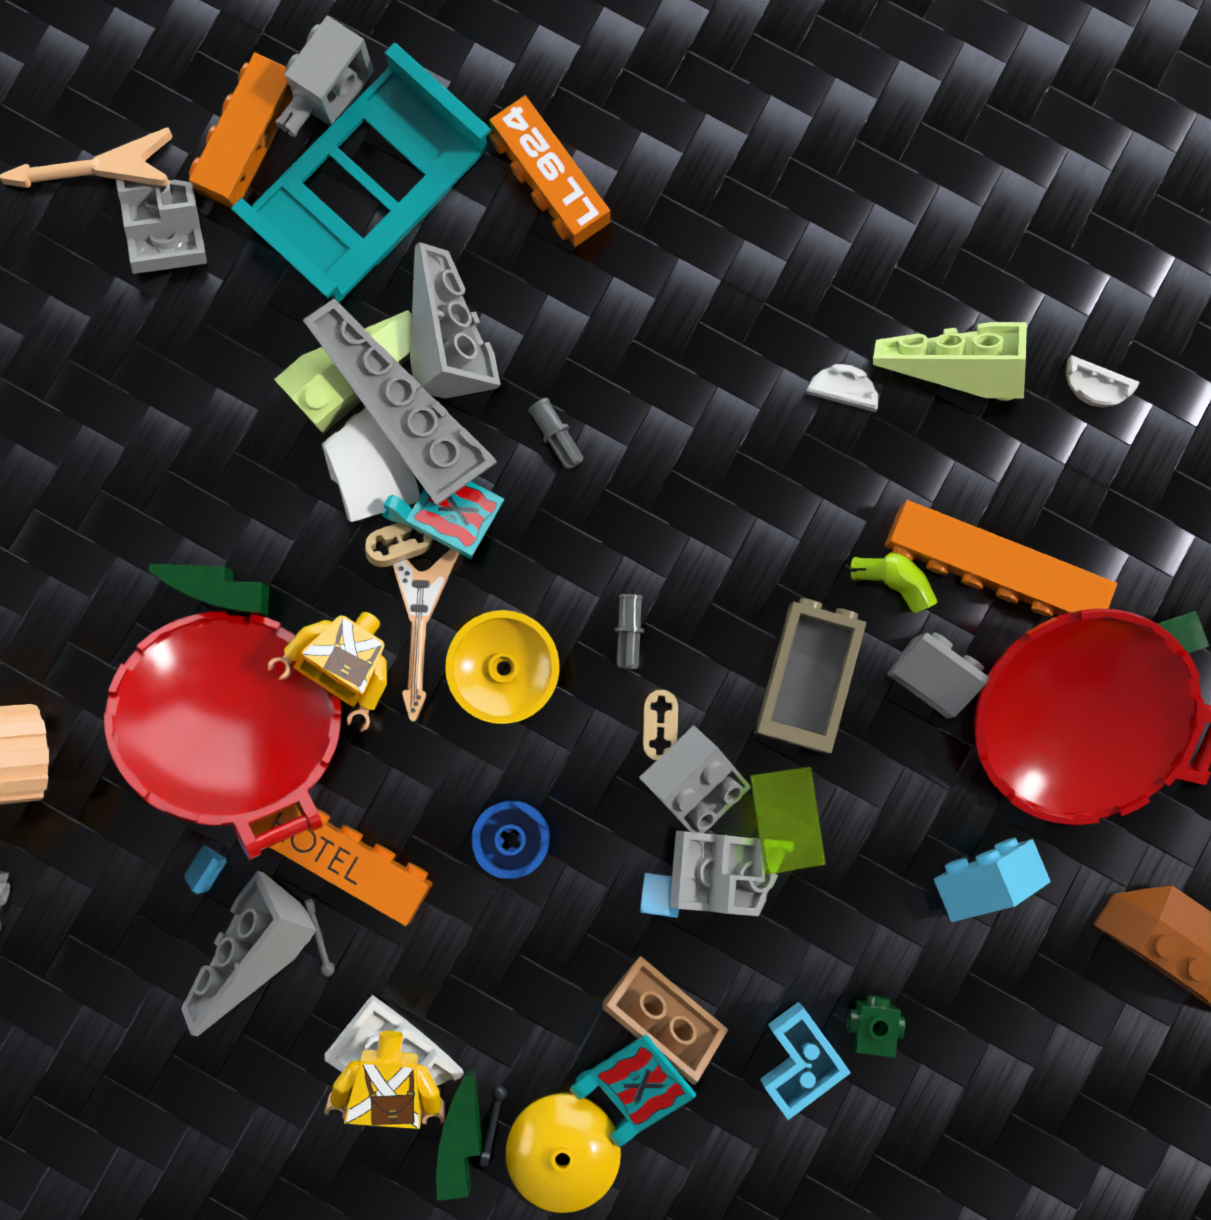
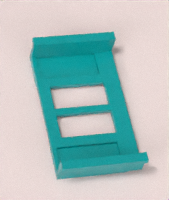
M395 42L385 52L389 67L252 206L240 198L231 208L327 298L331 296L338 303L447 195L451 187L488 150L486 136L491 132V129ZM364 121L425 175L399 203L338 148ZM329 156L390 211L364 239L303 184Z

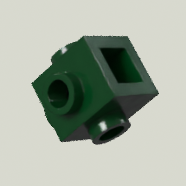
M868 995L867 1001L856 1000L855 1010H849L847 1032L852 1033L851 1047L857 1053L896 1057L897 1040H903L905 1018L900 1016L901 1010L894 1005H890L891 999ZM879 1021L877 1027L873 1028V1025Z

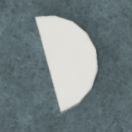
M1072 355L1067 361L1066 376L1069 387L1077 398L1091 406L1104 408L1118 405L1131 396L1140 383Z
M835 364L830 368L822 370L812 378L805 394L876 412L878 409V393L875 391L873 383L866 377L867 374L852 365Z

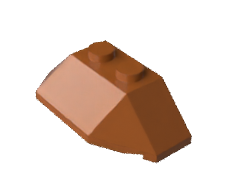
M1172 885L1113 893L1092 925L1211 1007V912Z

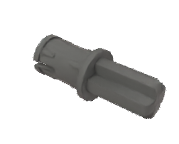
M548 398L541 399L533 404L528 411L543 432L544 443L551 445L565 469L576 467L583 461V456L568 433V424L563 425Z
M621 594L619 595V625L615 628V633H618L617 667L621 669H636L639 666L640 634H644V629L640 628L643 596Z

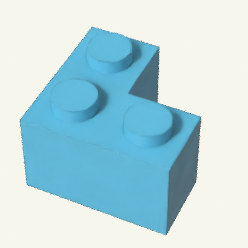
M1011 838L994 845L995 849L976 856L977 861L968 863L966 858H962L945 865L947 872L935 878L934 881L951 922L1015 907L1051 882L1033 839L1018 843L1016 838Z
M799 1002L768 1024L790 1057L760 1079L767 1092L788 1120L851 1073Z

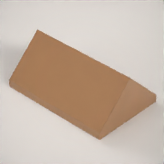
M641 956L603 1000V1009L638 1039L647 1034L678 1073L693 1085L700 1079L728 1031L725 1026Z

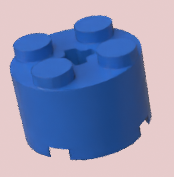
M504 801L489 807L479 816L472 831V847L477 862L485 871L499 878L513 879L530 874L541 864L549 849L550 831L545 818L536 808L521 801ZM515 829L520 833L517 839L521 845L519 848L513 845L508 849L503 845L506 840L502 836L503 831L510 833Z

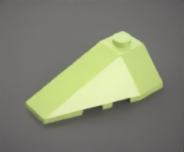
M408 310L365 328L401 366L410 359L412 314ZM323 347L302 355L274 379L323 434L361 402Z
M1027 322L977 324V331L959 334L956 328L944 329L942 335L933 338H927L925 335L918 333L876 340L873 365L984 398H996L1002 401L1024 398Z

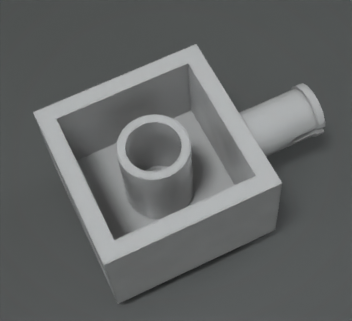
M326 16L320 25L317 24L312 28L305 47L299 54L293 55L286 66V73L284 75L294 98L282 115L275 121L280 129L285 133L289 130L288 134L295 137L310 114L331 126L348 109L374 72L364 39L329 16Z

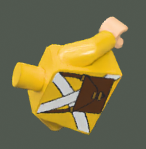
M362 612L355 623L347 617L340 615L333 622L323 620L303 627L285 647L284 656L270 660L268 670H272L276 663L281 661L285 664L286 671L279 677V680L291 676L293 668H295L352 707L358 702L360 704L359 707L352 709L348 713L347 723L349 726L354 715L362 714L366 720L360 731H364L370 723L368 713L370 710L375 709L387 685V661L381 655L385 644L374 636L380 626V622L374 615Z
M382 1031L379 1033L378 1050H363L361 1059L351 1061L333 1083L324 1114L329 1115L330 1110L336 1109L343 1113L342 1119H345L344 1124L420 1129L421 1117L422 1124L424 1125L428 1123V1118L432 1116L439 1117L441 1123L445 1122V1103L440 1098L439 1089L428 1068L418 1063V1054L402 1052L403 1034L398 1031Z

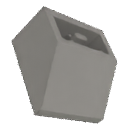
M926 632L909 642L887 675L946 718L956 717L986 685L988 676L982 672L984 666L968 655H964L962 658L952 651L951 647L953 644L945 637L936 632H933L932 635Z
M694 725L639 777L690 832L705 833L751 788L720 749Z

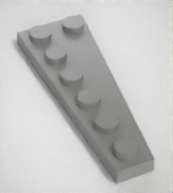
M332 299L303 320L436 506L497 463L494 457L335 299Z

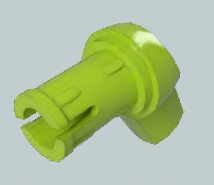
M890 552L885 558L854 557L852 559L851 568L866 569L851 572L853 581H884L891 589L902 594L913 614L937 603V599L925 574L906 556Z

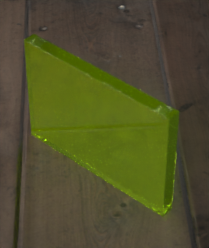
M811 767L751 775L765 874L826 864Z

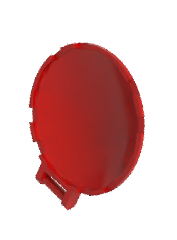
M1101 608L1079 610L1054 617L1026 632L995 663L988 675L986 685L981 689L976 706L974 720L976 748L983 768L994 786L1019 809L1037 818L1055 823L1072 825L1099 823L1101 818L1119 813L1121 816L1138 810L1150 802L1148 799L1165 784L1170 786L1176 778L1203 785L1207 784L1211 774L1208 770L1211 764V705L1205 704L1204 699L1201 697L1198 680L1200 675L1194 661L1179 641L1166 629L1143 616L1127 611ZM1206 722H1209L1210 724L1203 738L1199 751L1196 755L1194 763L1191 764L1190 760L1195 751V748L1202 734Z
M227 611L205 612L178 619L151 633L136 646L137 650L127 659L124 665H120L108 690L109 696L104 713L105 735L109 752L120 775L142 799L160 811L181 820L205 825H232L247 858L251 860L260 856L263 849L308 829L310 832H313L323 827L321 817L308 791L321 778L335 753L341 727L340 698L295 668H293L291 676L279 680V677L286 671V666L281 661L276 663L272 670H268L270 660L276 657H283L285 647L295 637L293 633L280 627L281 623L255 614H251L248 617L227 615ZM297 805L301 816L256 836L253 835L249 825Z

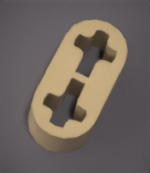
M396 523L376 530L368 536L365 544L366 558L374 566H390L425 553L432 546L433 539L424 534L422 543H417L415 538L403 542L402 540L410 537L413 528L403 523ZM381 541L384 546L396 543L388 548V555L383 556L380 551L373 552L376 549V542Z
M666 690L652 692L644 704L643 747L647 756L656 761L662 755H656V749L649 747V741L656 739L657 728H664V740L670 741V747L677 742L678 703L675 696ZM658 696L665 697V703L672 706V709L664 714V723H657V711L650 709V704L656 703Z

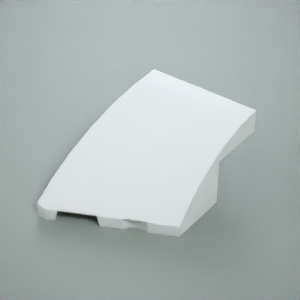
M366 407L359 414L352 416L339 432H335L322 443L331 480L339 484L349 521L353 522L382 513L384 503L390 495L401 498L408 505L416 503L419 499L420 494L415 475Z
M371 995L325 1053V1061L343 1072L351 1061L361 1059L363 1050H378L380 1032L398 1031L403 1034L402 1052L418 1054V1063L428 1068L437 1086L450 1079L455 1081L464 1074L463 1069L435 1043L373 995Z

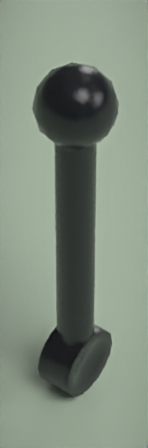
M496 1086L492 1091L494 1103L480 1166L486 1168L488 1167L501 1102L507 1096V1091L503 1086Z

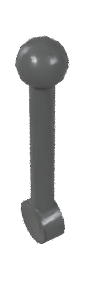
M312 899L303 901L317 930L314 933V939L322 963L320 973L325 977H330L334 973L335 967L329 962L315 914L314 903Z

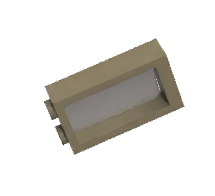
M801 598L799 603L793 602L789 605L754 734L830 754L832 753L866 622L857 620L858 614L853 611L837 608L836 613L822 610V603Z

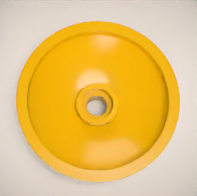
M491 611L473 618L457 632L447 652L446 678L450 691L456 701L474 717L495 724L515 723L534 715L548 702L557 685L559 658L552 638L537 621L514 611ZM502 662H508L511 665V671L506 676L498 674L497 671L498 665Z
M569 1093L548 1095L527 1106L512 1125L506 1145L508 1172L513 1184L521 1195L535 1206L557 1213L579 1211L600 1200L612 1186L618 1173L621 1158V1148L617 1147L609 1137L611 1132L616 1130L610 1117L593 1101L585 1097L578 1100L573 1094ZM559 1153H566L570 1157V1161L566 1165H560L556 1162L555 1157Z

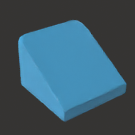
M203 846L184 876L191 890L197 894L209 891L225 866L226 858L209 847Z
M645 873L640 904L641 913L678 918L679 909L669 908L672 876Z

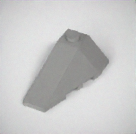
M419 242L415 245L410 350L413 377L430 395L441 398L456 397L498 388L500 380L494 351L490 342L483 343L476 327L480 320L476 312H470L462 294H464L466 289L449 251Z
M257 871L236 898L230 910L235 916L226 934L219 932L214 942L218 946L210 966L205 965L201 968L181 1008L191 1035L199 1036L292 962L317 931L305 906L263 872Z

